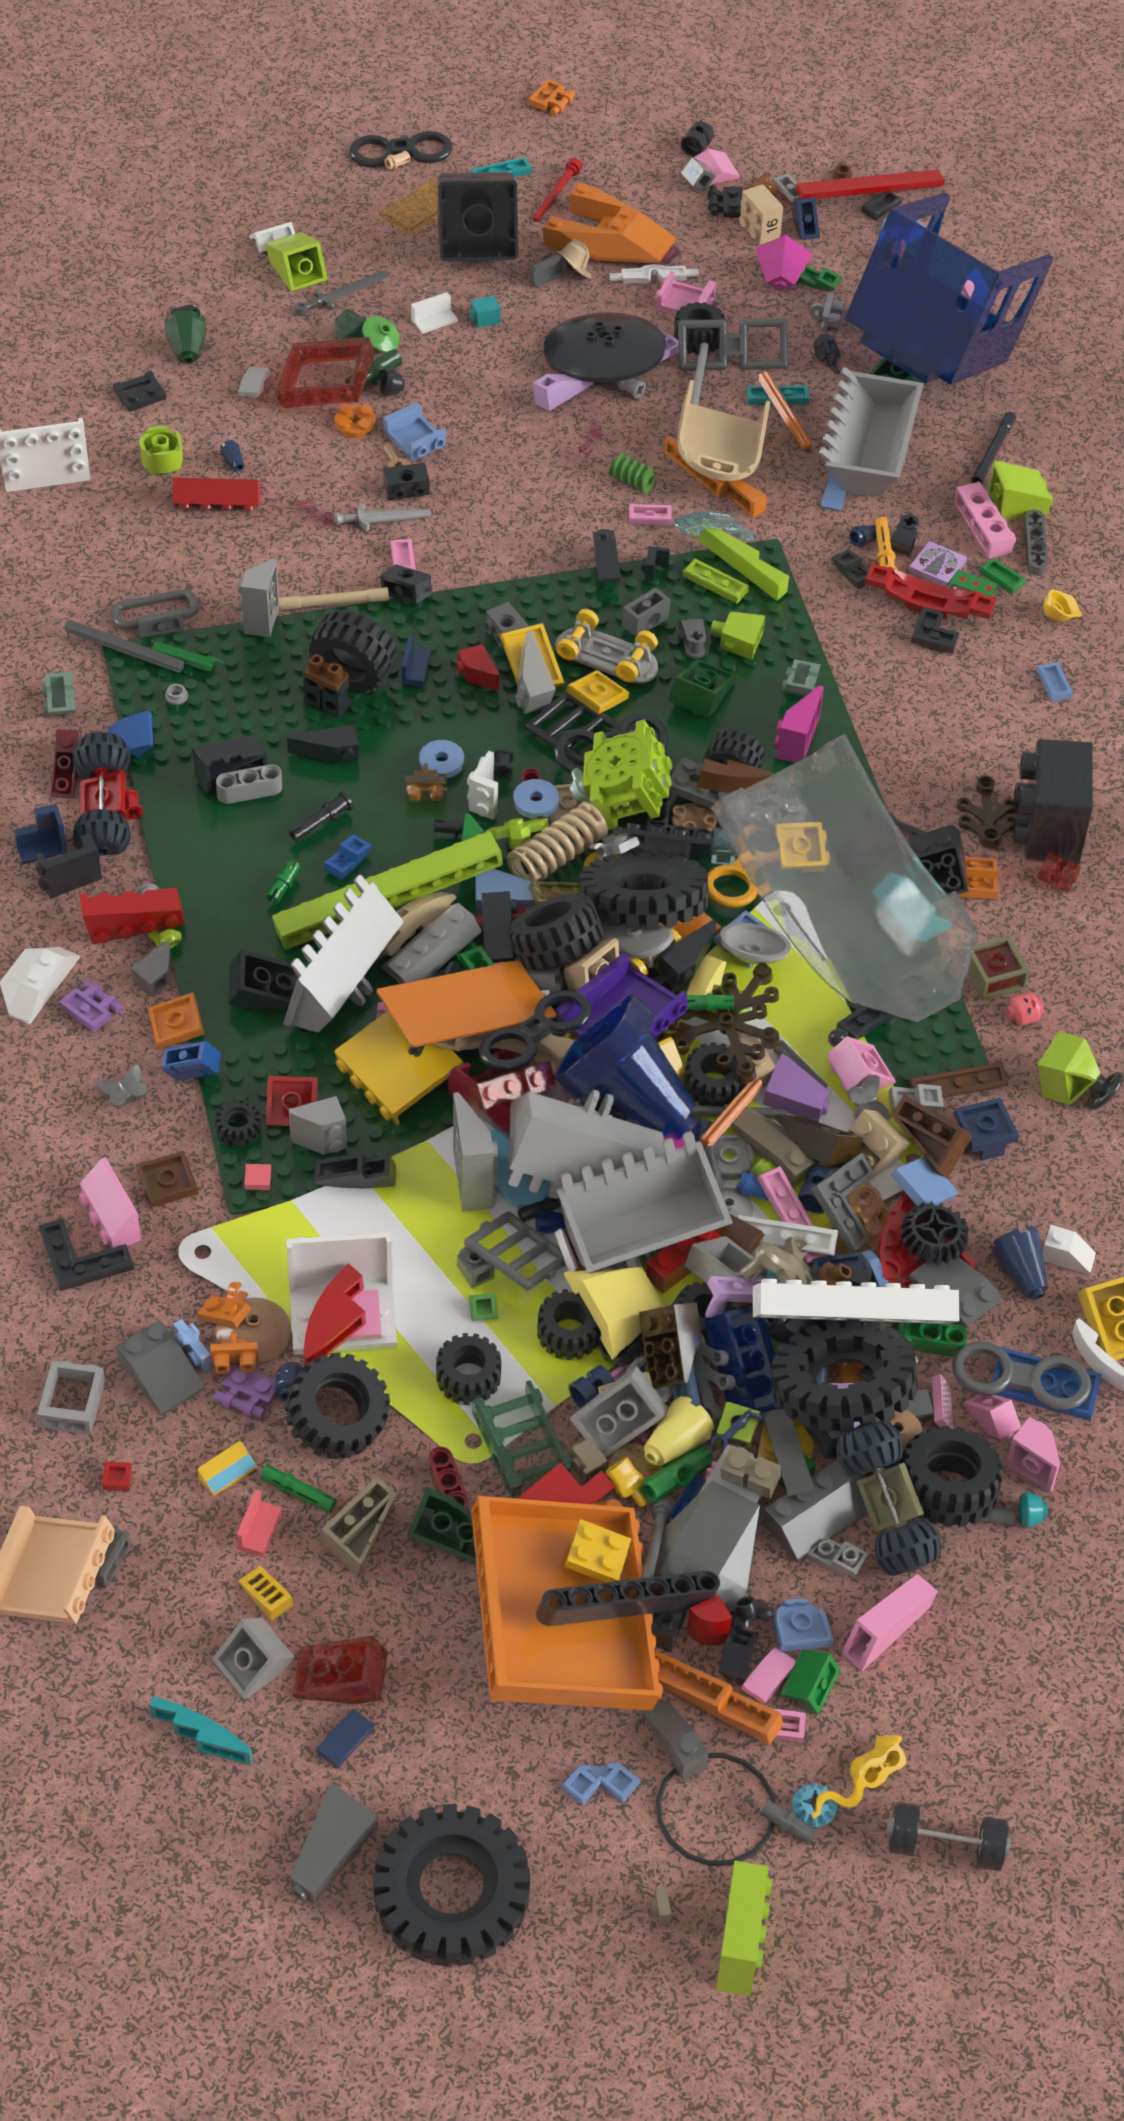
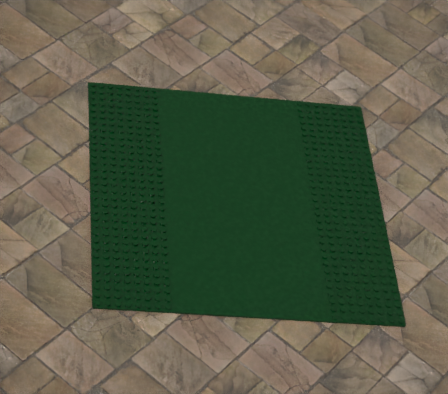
M778 539L745 543L759 551L760 560L789 576L788 590L778 601L713 551L706 549L670 555L668 567H655L653 581L645 580V571H641V559L618 563L620 582L599 583L596 567L436 591L432 592L430 596L417 605L391 598L387 601L366 602L276 616L270 637L244 634V625L237 622L128 639V641L150 649L158 641L196 654L199 653L203 656L210 655L224 661V664L215 661V666L210 672L184 664L182 671L177 673L102 645L118 721L140 712L150 711L152 713L153 747L139 758L130 754L129 770L133 788L139 794L138 803L143 808L140 820L155 885L159 889L177 888L182 904L185 924L174 928H166L165 930L174 929L181 932V941L170 949L180 997L192 992L194 993L204 1030L203 1035L190 1039V1044L207 1041L212 1047L219 1050L221 1054L218 1073L207 1074L206 1076L198 1077L226 1205L230 1215L267 1209L324 1187L325 1185H319L314 1182L316 1160L363 1153L366 1158L389 1154L392 1157L453 1126V1097L449 1094L448 1083L439 1084L398 1115L400 1124L396 1125L391 1119L387 1121L379 1111L380 1107L376 1103L372 1105L366 1098L365 1091L362 1088L357 1089L350 1080L351 1076L347 1072L342 1073L335 1063L337 1057L334 1051L376 1020L377 1006L379 1002H382L377 994V989L399 985L381 967L392 956L380 954L364 975V978L372 986L373 992L369 996L362 994L366 1000L362 1006L354 1004L348 997L332 1020L319 1032L311 1031L308 1035L301 1033L297 1026L283 1025L287 1010H249L228 1004L229 965L240 950H245L288 963H292L294 959L298 958L307 967L309 962L302 953V948L309 944L317 953L320 948L314 939L285 950L275 930L272 915L296 907L303 902L319 898L324 894L332 893L347 885L355 884L354 880L358 875H362L364 879H367L370 876L378 875L391 868H396L414 859H419L434 851L445 849L462 841L461 834L454 836V834L433 833L434 818L449 820L460 818V821H464L465 813L470 814L476 822H481L480 827L485 833L486 830L503 826L505 822L512 819L522 818L524 821H527V818L515 809L513 802L514 791L521 784V773L525 769H537L541 773L542 780L550 782L554 786L572 784L574 781L572 774H569L560 767L555 758L554 748L526 730V724L538 715L541 709L524 714L522 707H518L515 699L517 682L505 649L500 647L495 637L485 629L486 611L506 602L512 605L528 626L541 623L544 625L564 680L563 686L555 687L551 700L552 703L566 692L567 685L597 670L573 660H566L555 649L557 637L564 631L574 628L577 622L576 616L580 610L588 609L597 615L599 622L593 630L634 645L636 637L622 626L623 607L655 587L670 598L669 618L649 630L658 640L656 648L651 651L658 663L656 677L650 682L638 684L623 681L619 677L600 671L629 692L627 700L603 713L618 723L632 713H646L660 720L667 729L669 737L665 755L672 758L674 762L673 773L682 757L703 765L704 755L713 737L723 729L741 730L743 733L752 735V738L759 741L758 744L763 746V752L766 753V760L762 769L773 772L767 791L809 808L803 823L822 822L823 830L827 831L825 852H829L830 864L826 866L825 871L816 873H801V870L780 871L779 862L762 864L761 869L755 875V878L758 880L759 891L752 902L739 908H728L716 904L708 897V906L703 912L711 919H714L723 929L745 910L750 913L760 902L773 893L784 892L796 897L805 908L820 949L851 1013L868 1003L870 998L879 992L884 993V997L881 998L882 1003L890 1004L897 1002L898 1009L895 1017L885 1025L882 1023L864 1036L868 1044L874 1045L895 1079L894 1087L910 1088L908 1081L912 1078L989 1064L939 937L927 943L920 940H912L906 934L907 929L903 925H898L891 918L893 914L889 910L883 909L877 903L879 899L873 894L890 872L912 879L915 882L916 880L894 825L892 824L889 827L885 822L865 815V809L868 805L888 813V810ZM694 559H697L749 585V591L738 603H735L683 577V570ZM336 610H349V612L356 611L362 616L370 617V620L378 622L383 630H387L397 648V661L384 684L379 689L368 693H361V691L355 693L348 689L347 693L352 698V705L339 718L324 711L323 707L319 709L304 702V677L302 671L308 666L310 660L308 652L309 640L324 616ZM730 612L765 616L764 631L753 659L750 660L720 647L721 635L710 632L713 620L725 623ZM702 618L706 633V641L704 642L705 654L698 659L737 675L735 682L716 711L708 718L699 717L693 711L678 708L674 703L668 701L675 676L696 660L688 657L685 653L679 632L680 620ZM409 635L414 637V647L431 649V658L424 687L402 685L401 666ZM483 644L500 673V689L495 691L466 682L463 675L459 674L456 669L455 662L458 661V651ZM794 659L821 664L814 686L816 688L818 686L824 687L820 718L803 765L778 759V749L774 748L776 737L779 735V733H776L778 721L783 720L786 711L804 698L803 696L781 692L787 668H792ZM180 684L184 686L188 693V698L184 703L173 705L167 702L165 693L170 685ZM313 695L312 698L317 700V697ZM570 701L566 702L538 727L548 732L577 706ZM332 703L331 707L336 709V706ZM586 712L583 713L554 738L558 739L562 733L570 729H582L594 717ZM602 723L592 732L598 733L603 731V733H606L611 728ZM354 725L359 744V760L334 763L290 754L287 751L286 734ZM654 729L655 737L659 742L658 734ZM253 735L267 752V764L277 765L281 769L282 790L280 793L225 804L218 800L217 792L208 795L195 779L192 747ZM448 740L461 747L464 753V764L462 770L455 776L446 778V781H406V777H431L423 772L419 765L420 751L429 742ZM581 740L572 750L581 755L593 744L587 740ZM505 748L513 753V761L511 762L513 773L506 779H499L493 775V781L498 782L497 815L494 819H490L469 811V800H467L469 785L467 784L469 774L476 770L482 756L485 757L488 751L495 752L497 749ZM566 757V758H567L571 763H573L574 765L581 766V767L584 766V764H583V765H578L577 763H575L574 761H572L571 759H569L568 757ZM438 758V759H436V760L443 762V761H446L447 759H446V758ZM340 792H344L349 796L354 806L352 810H346L338 816L337 820L328 821L298 843L292 840L289 835L290 829L322 809L325 802L330 803L338 797ZM671 793L668 825H673L671 818L675 806L694 802ZM713 809L710 810L715 813L717 823L711 832L715 839V844H712L711 855L705 859L689 858V861L694 860L698 862L699 867L703 866L707 873L714 867L735 862L741 854L737 849L736 838L739 831L747 825L745 822ZM645 811L619 818L617 826L627 827L628 823L640 824L641 829L646 830L648 813ZM876 825H881L895 834L897 839L854 878L836 866L838 848L852 835ZM578 829L579 833H580L581 836L584 838V835H583L582 832ZM615 829L608 830L607 835L612 834V831ZM536 832L530 833L531 839L534 835L537 834ZM756 832L746 838L747 845L755 852L770 854L777 851L776 837L770 833ZM354 834L371 844L372 847L357 867L341 880L323 869L324 862L338 852L339 844ZM568 834V836H569V838L571 839V841L575 844V842H574V840L572 839V837ZM632 834L644 843V835ZM507 837L497 839L495 841L501 850L503 865L494 869L513 875L507 863V855L512 851L509 848ZM601 839V840L598 841V842H593V844H594V843H601V842H603V841H602V839ZM559 840L561 846L566 850V848L564 847V845H563V844L561 843V841ZM584 848L583 853L580 855L575 854L573 860L566 861V864L562 867H557L554 873H548L547 878L544 880L538 879V884L532 887V891H537V903L562 894H580V873H582L584 868V862L590 854L597 850ZM289 860L294 861L292 867L297 862L301 866V870L293 879L291 888L285 891L278 904H272L274 898L269 902L265 895L275 883V877L281 874ZM521 861V865H522L524 871L526 872V874L528 875V874H529V870L527 869V867L525 866V864ZM735 875L720 876L713 883L717 892L728 897H739L749 890L746 881ZM475 876L433 892L454 894L456 899L451 905L459 903L473 916H477ZM408 903L402 904L393 909L395 911H398L400 908H402ZM784 904L777 905L774 910L779 916H786L790 913L789 907ZM417 928L415 934L402 944L401 949L423 929ZM481 929L482 932L472 941L477 947L481 946L484 949V931ZM330 934L324 935L325 938L328 939ZM714 940L712 941L706 955L717 945L714 942ZM452 959L438 970L437 977L444 975L449 963L453 961ZM645 964L648 971L647 977L654 978L659 974L653 967L649 968ZM551 1005V1007L556 1012L555 1009H557L559 1006ZM557 1015L555 1018H552V1021L558 1022ZM552 1032V1035L562 1037L566 1034ZM479 1048L458 1051L463 1064L469 1063L471 1065L468 1076L472 1078L487 1072L488 1066L481 1060ZM491 1048L489 1053L492 1055L494 1052L503 1049ZM268 1076L318 1078L317 1101L337 1096L346 1118L347 1148L339 1152L323 1155L293 1143L290 1136V1126L266 1125ZM236 1099H240V1103L247 1100L249 1105L253 1103L255 1109L258 1108L261 1132L258 1133L257 1139L253 1138V1143L249 1144L245 1141V1146L241 1147V1144L237 1143V1146L234 1147L231 1141L227 1145L224 1143V1139L220 1140L219 1134L216 1131L215 1116H217V1110H221L220 1106L222 1104L228 1106L227 1101L230 1100L233 1104L236 1103ZM234 1119L229 1122V1125L242 1127L248 1122L244 1119ZM246 1164H271L270 1190H245Z

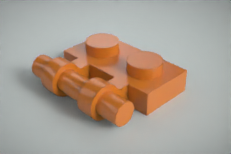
M547 79L529 98L528 105L546 111L548 107L552 108L550 114L556 116L564 110L566 104L569 105L573 101L575 92L574 90L564 91L563 84Z

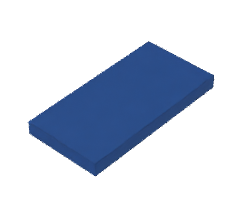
M1001 1347L1014 1362L1036 1365L1040 1360L1044 1359ZM998 1360L992 1382L997 1381L1003 1374L1002 1366ZM1064 1368L1048 1369L1040 1377L1044 1390L1058 1398L1074 1396L1080 1390V1382L1076 1375ZM1086 1370L1091 1381L1089 1396L1080 1406L1069 1410H1058L1048 1407L1040 1402L1033 1392L1005 1388L1003 1391L995 1393V1395L1090 1421L1102 1374Z

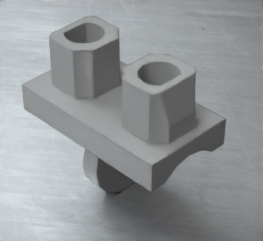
M828 293L825 305L815 303L810 308V315L815 320H823L821 331L827 332L828 327L839 328L844 302L833 300V293Z

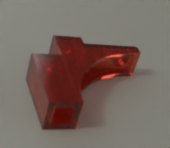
M546 1061L527 1065L518 1070L500 1073L499 1077L472 1086L480 1110L520 1098L528 1091L537 1093L550 1089L552 1086L557 1085L551 1062Z

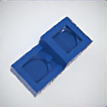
M353 834L339 844L338 852L324 862L323 869L342 880L364 859L372 845Z

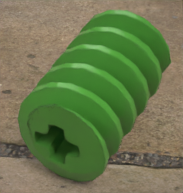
M625 453L620 454L609 468V476H614L618 480L621 479L623 483H628L632 487L635 486L636 489L642 490L644 493H648L654 485V467L647 469L646 463L640 466L639 460L633 462V457L631 456L626 459Z

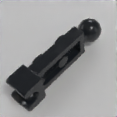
M877 993L870 998L868 1003L839 1021L836 1029L829 1033L828 1042L831 1046L835 1047L846 1036L859 1040L882 1023L885 1025L895 1017L898 1009L897 1002L884 1004L881 1002L884 993Z

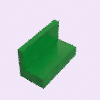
M802 1649L780 1695L783 1698L801 1700L809 1713L819 1715L840 1672V1668L830 1653Z

